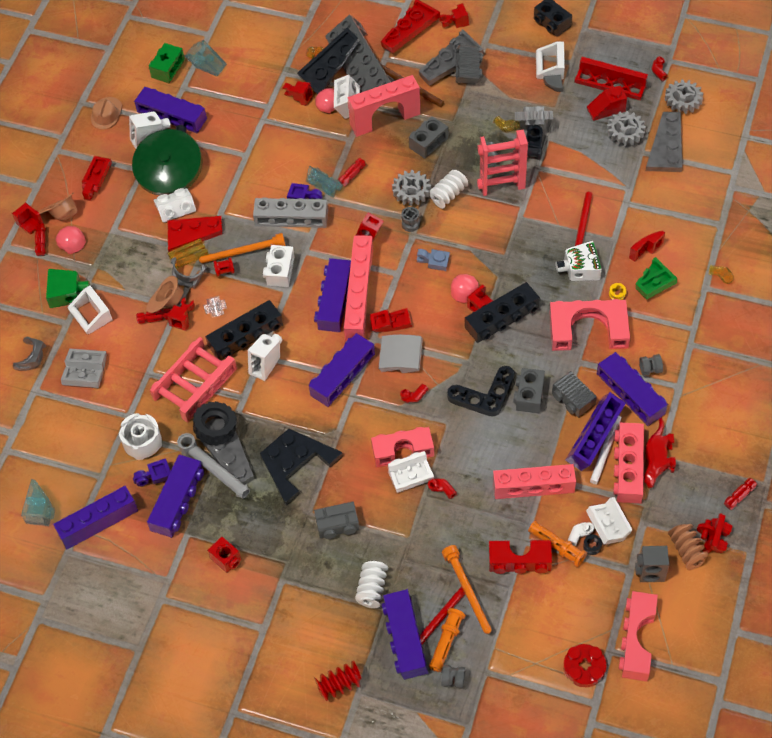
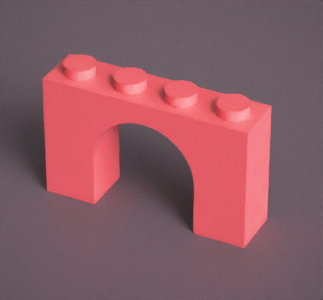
M413 75L347 97L350 126L356 137L372 132V116L380 106L386 103L398 102V109L404 120L420 115V87Z
M626 300L550 302L549 315L552 351L571 350V327L577 320L582 318H594L605 325L608 331L609 349L629 348L630 333Z

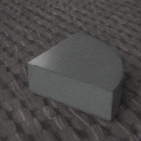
M561 75L543 77L546 86L553 88L554 91L563 92Z

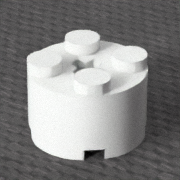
M136 413L128 416L121 423L119 436L124 450L131 457H134L136 460H143L152 456L161 448L162 437L158 424L152 416Z

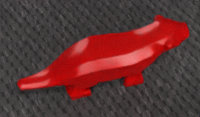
M662 418L659 419L658 430L649 438L645 445L648 467L644 474V482L650 489L653 488L656 479L665 470L668 469L671 473H674V468L676 467V458H667V448L672 450L674 434L669 433L662 436L664 430Z

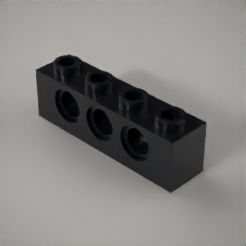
M525 282L466 316L465 329L477 343L487 340L491 335L498 331H503L513 322L520 321L525 315L534 313L539 308L540 297Z
M268 300L206 335L207 346L219 360L226 359L228 356H232L235 352L245 349L249 344L258 340L262 334L267 335L272 331H277L283 326L282 315L273 303Z

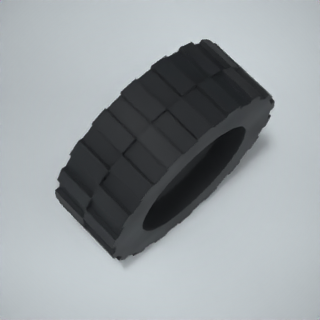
M217 401L208 402L201 405L200 408L198 407L193 419V431L197 439L207 443V445L214 446L229 442L234 437L237 418L235 412L230 406ZM209 417H220L224 420L225 424L220 430H210L206 427L205 421Z

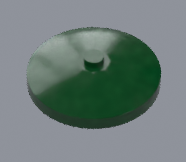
M174 129L160 130L147 136L136 148L132 159L133 174L140 186L149 193L159 196L163 194L169 195L180 188L188 189L197 180L203 164L202 153L196 141L187 133Z

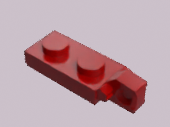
M99 156L93 157L82 180L83 199L91 201L94 192L99 191L112 164L111 159Z

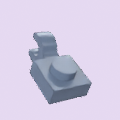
M418 249L417 262L428 263V268L446 271L450 252L432 249L431 253H428L424 249Z

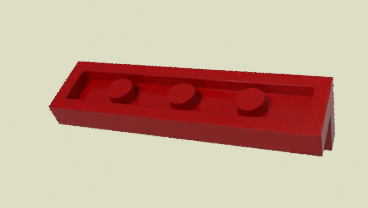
M582 56L574 83L603 91L613 88L614 84H622V89L627 97L641 100L647 86L648 74ZM582 74L590 76L589 79H582L580 77ZM604 79L607 83L601 84L597 80ZM637 88L640 89V92L637 94L631 92L630 89Z

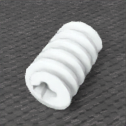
M451 170L444 179L440 180L430 190V197L434 204L441 209L445 208V204H449L450 200L455 198V195H459L460 191L464 190V186H468L466 176L457 170Z
M368 561L362 565L361 578L359 579V586L355 596V600L362 606L368 608L380 607V603L377 601L382 599L380 593H383L384 589L381 586L385 584L383 579L387 576L384 572L388 570L386 564Z

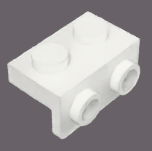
M180 188L172 194H163L154 199L162 222L196 211L192 196L187 188Z
M425 451L415 452L403 459H395L388 464V473L397 493L434 479Z
M615 497L609 498L605 504L589 506L586 510L604 545L624 541L632 531Z

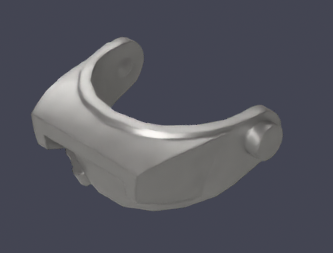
M176 257L172 258V276L177 278L178 285L195 289L203 273L206 272L207 266L203 264L198 274L186 276L176 270Z
M24 337L23 342L33 345V350L25 360L13 363V368L19 371L32 370L41 365L43 359L42 349L46 347L45 343L41 340Z

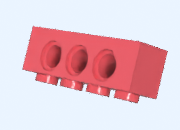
M620 422L619 430H615L614 441L618 442V447L614 449V459H618V465H614V477H617V483L614 482L613 494L617 495V502L641 504L643 497L644 424ZM625 461H630L632 464H626ZM624 479H630L632 482H626Z
M573 464L493 471L495 499L575 493L576 478Z

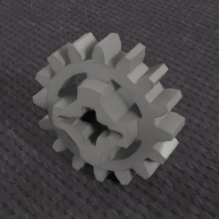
M681 79V83L674 81V85L669 84V87L666 88L665 101H667V106H672V111L678 109L677 112L682 110L685 114H687V110L694 112V108L699 109V106L702 105L703 92H701V87L696 88L697 83L690 84V80L687 83L683 79Z
M544 106L523 107V112H515V121L524 120V125L544 124V120L553 119V111H544Z
M628 111L625 114L619 112L618 116L614 114L607 124L608 137L612 136L611 141L617 140L618 145L621 142L624 143V146L627 143L634 145V141L639 143L640 138H644L645 121H640L641 116L635 117L634 112L629 115Z
M411 170L410 173L404 171V175L398 174V179L394 178V184H392L393 196L397 197L398 202L402 200L403 205L409 202L410 206L414 202L419 205L420 200L425 202V197L430 196V179H426V174L421 176L420 171L414 173Z

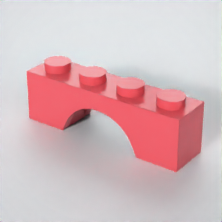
M632 591L631 598L626 600L625 611H629V617L624 618L623 630H627V635L622 637L621 650H625L624 657H620L619 670H622V678L648 681L651 653L641 647L636 633L642 626L654 622L658 595Z

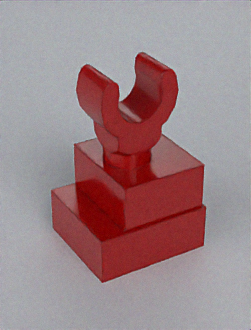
M463 3L458 4L457 8L452 10V15L442 14L439 16L443 28L448 27L452 22H454L456 28L469 25L468 13Z
M297 81L295 86L285 83L282 89L286 90L284 95L293 96L294 100L300 101V104L307 106L313 97L311 85L307 82Z
M184 297L181 300V307L173 306L167 315L169 326L187 331L189 327L188 312L194 309V300L187 305L186 298Z

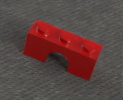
M530 540V550L525 555L514 554L510 549V541H489V572L503 574L505 572L523 574L527 571H535L536 573L551 571V540Z

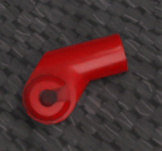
M431 479L428 481L427 485L431 491L444 492L449 499L457 495V492L446 479Z

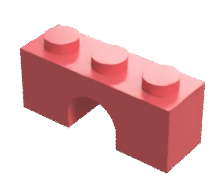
M417 427L414 430L397 431L389 435L380 434L371 438L376 468L387 466L395 460V453L402 448L409 449L413 453L425 451L427 458L434 457V445L429 427Z

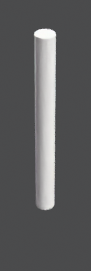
M620 415L604 441L590 479L592 484H597L614 440L615 430L618 429L622 418Z

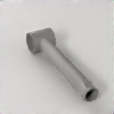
M185 433L179 436L177 443L183 456L193 457L201 461L203 467L236 493V497L244 499L248 496L250 489L247 484L244 485L238 481L237 478L200 449L192 434Z

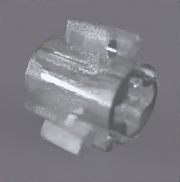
M220 296L206 299L207 304L203 305L205 313H210L211 317L223 315V309H227L225 300H220Z

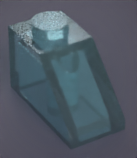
M205 40L193 44L185 55L197 69L214 76H218L227 65Z
M31 479L21 516L26 524L49 526L50 520L54 518L55 508L36 480Z

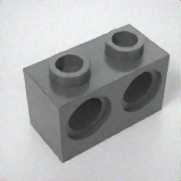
M431 116L416 131L410 134L409 148L424 159L427 158L448 138V126Z
M522 368L521 375H517L516 386L519 387V390L514 392L513 403H517L516 411L540 413L545 376L544 370Z
M642 546L641 553L637 554V563H635V573L639 575L640 582H665L669 568L668 547Z

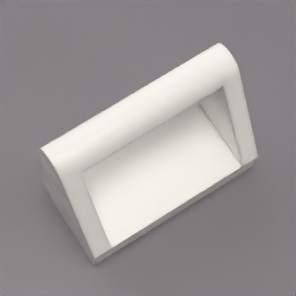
M555 42L537 49L536 78L543 79L544 76L561 75V79H564V42ZM543 56H556V66L543 70Z
M91 286L85 288L68 306V310L86 334H90L112 321L109 309ZM88 302L98 312V315L90 324L87 323L78 311V308Z

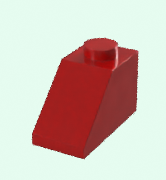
M621 85L604 90L587 106L592 120L595 121L619 114V112H626L627 96Z

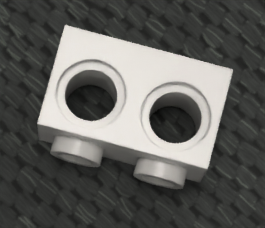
M350 75L334 80V108L345 119L349 117L347 97L360 93V85Z
M271 245L270 252L266 254V263L268 264L263 269V278H266L267 286L289 287L295 258L293 247Z

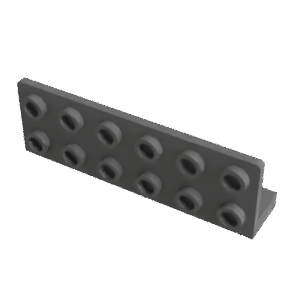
M350 14L325 36L328 43H331L348 27L358 37L359 43L342 67L346 74L350 75L360 85V93L395 81L385 73L364 37L367 33L361 23Z

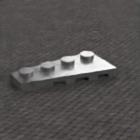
M463 29L456 38L449 42L445 49L442 48L435 58H432L419 70V76L429 86L456 70V49L459 45L478 46L483 54V48Z
M681 112L662 113L646 171L682 172Z
M215 417L205 425L210 430H220L224 427L225 423L222 418ZM236 431L234 437L229 442H225V444L214 446L203 443L217 463L237 478L238 481L246 485L254 480L252 470Z

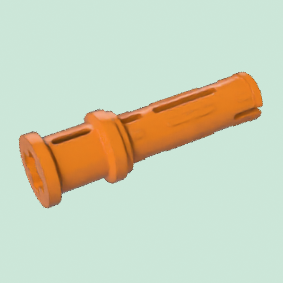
M536 521L530 525L528 532L541 540H551V547L559 551L562 558L566 557L576 567L582 564L587 555L585 550L581 551L571 541H564Z
M449 608L446 622L441 626L442 634L429 664V668L435 672L442 671L452 641L459 634V626L461 621L465 619L466 615L458 609Z

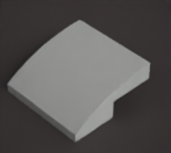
M416 335L382 336L379 370L381 372L400 370L401 373L420 371L423 338Z
M69 349L65 359L66 367L61 377V384L99 388L105 368L107 352Z

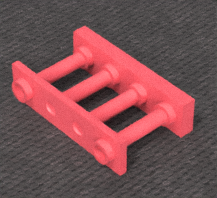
M524 129L516 131V138L513 141L486 145L484 136L480 137V145H477L480 156V179H477V185L479 190L482 189L483 196H487V186L513 182L517 184L518 190L525 189L528 142ZM515 148L511 153L488 156L489 152ZM514 160L512 164L488 168V164ZM514 171L512 175L487 179V175Z
M201 337L189 345L188 350L150 389L154 401H157L162 395L179 406L181 417L187 423L194 417L197 408L205 404L237 369L235 359L231 356L221 361L204 350L205 346ZM199 355L215 365L217 369L213 373L208 374L192 362ZM187 368L205 380V382L200 387H195L180 377V375ZM175 382L193 395L184 401L167 389Z

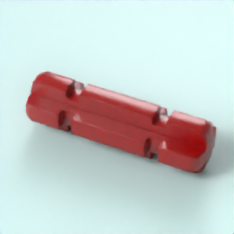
M358 158L338 178L339 184L346 186L349 180L351 181L365 167V161Z
M41 223L35 225V253L37 256L45 255L46 228Z
M166 308L164 311L160 309L154 313L147 311L146 314L144 312L137 313V323L160 321L163 318L167 320V315L172 309Z
M748 478L744 484L731 494L732 496L725 500L724 505L729 510L734 509L737 503H740L749 492L756 488V481Z

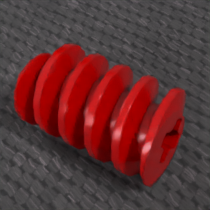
M354 660L351 661V668L347 664L343 665L344 671L336 667V675L329 670L328 678L324 674H320V681L314 677L319 692L326 701H328L329 693L334 698L336 697V690L344 694V687L352 691L353 683L358 688L360 687V680L362 678Z

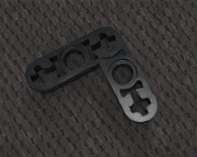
M509 366L500 367L488 394L460 385H452L447 391L448 401L487 416H497L513 384L514 370ZM508 373L509 376L506 377L505 383L502 382L503 375ZM502 388L504 393L496 394L494 389ZM459 392V395L453 397V394ZM476 397L479 399V402L471 404L469 399ZM493 399L496 400L495 407H493V409H489V406H491L493 403Z

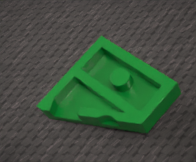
M655 257L649 269L646 268L643 276L635 283V287L647 300L677 284V277Z

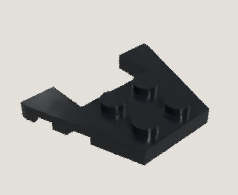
M287 429L260 452V456L284 504L287 506L300 494L299 490L288 481L293 474L315 455L327 466L332 467L343 457L342 452L294 430Z

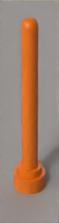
M283 233L275 234L270 240L201 256L199 262L207 263L268 248L271 245L286 246Z
M450 545L442 550V555L445 561L452 564L483 632L489 634L491 627L459 562L460 553L457 546Z

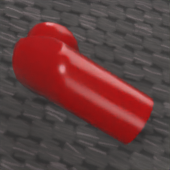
M659 56L653 61L651 70L661 81L667 79L668 74L662 70L665 60Z
M421 384L414 392L403 389L400 392L401 400L406 403L418 402L429 389L424 384Z

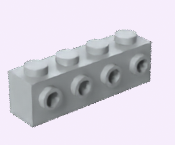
M255 198L253 211L255 226L327 228V200Z

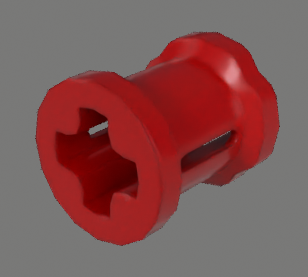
M231 257L225 261H213L216 277L224 273H235Z

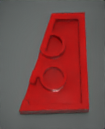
M210 216L167 220L168 252L170 254L175 252L177 248L183 246L186 248L191 246V243L199 240L203 242L222 235V217Z

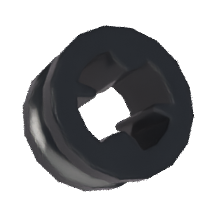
M590 534L584 539L583 549L587 554L596 555L601 551L602 540L599 536ZM596 542V546L589 547V543Z

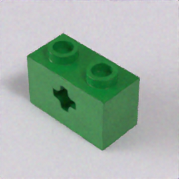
M164 43L158 49L155 58L149 63L151 78L170 83L185 60L183 48Z

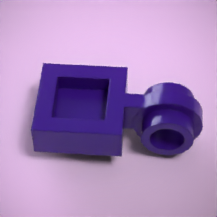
M291 183L287 199H322L323 195L318 189L309 191V185Z
M166 458L147 464L148 472L144 470L135 472L133 481L139 487L148 484L149 478L152 479L153 484L166 481L171 472Z

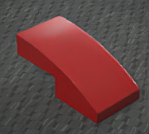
M658 231L640 239L630 248L629 258L635 262L645 251L653 254L664 243L665 232Z
M408 308L391 313L387 309L370 314L373 332L396 331L412 327Z

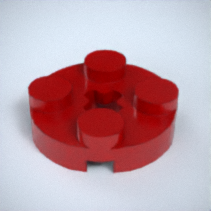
M588 644L576 645L569 648L564 658L563 670L566 677L573 681V684L576 686L592 687L604 677L606 659L598 647ZM582 661H586L591 666H588L587 670H583V667L579 666Z

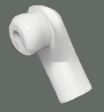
M590 522L575 525L572 528L568 541L573 542V545L576 546L579 538L590 535L594 531V525Z

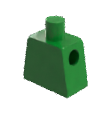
M48 269L46 300L49 307L56 308L70 305L80 292L90 286V281H80L76 271Z

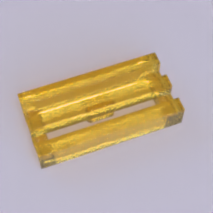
M201 238L168 252L170 260L176 257V269L199 260L201 256L209 255Z

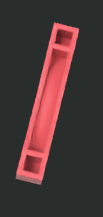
M354 235L344 323L345 341L352 338L356 333L362 337L365 336L367 291L373 256L372 236Z

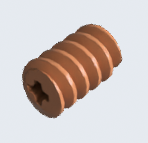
M692 524L678 525L668 531V535L671 536V541L675 543V548L679 550L678 554L682 557L683 563L686 564L687 570L698 568L708 556V552L701 553L705 548L704 545L697 546L701 539H693L697 532H690L694 527Z

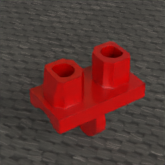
M720 513L718 518L706 519L705 523L698 524L697 531L701 534L700 538L705 540L703 552L710 553L714 551L723 553L726 551L728 543L720 539V535L727 537L733 525L725 521L726 515Z

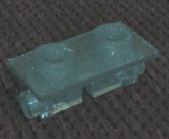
M309 166L306 181L334 198L336 190L340 191L342 189L341 181H337L332 177L329 178L319 168Z

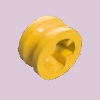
M621 283L612 284L609 289V297L612 300H623L626 296V287ZM616 290H620L619 295L615 294Z

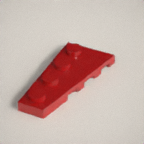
M415 0L414 6L408 8L404 18H400L397 21V26L392 28L381 40V46L391 53L396 52L439 19L440 11L420 0Z

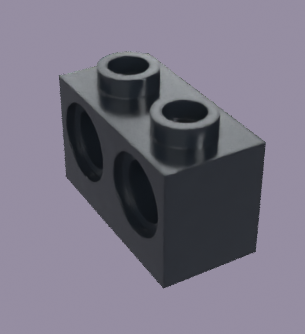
M544 0L534 7V20L556 37L572 26V14L555 1Z

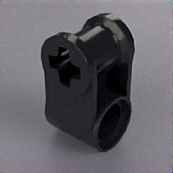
M539 125L528 127L526 139L528 142L527 156L541 159L543 129Z

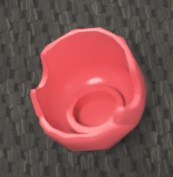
M324 89L316 96V107L321 112L331 114L332 111L336 110L334 108V89Z
M75 226L64 227L56 236L58 247L61 250H65L68 254L80 251L86 243L82 231Z
M468 274L456 276L451 284V296L458 302L467 303V297L479 288L478 281L474 276Z

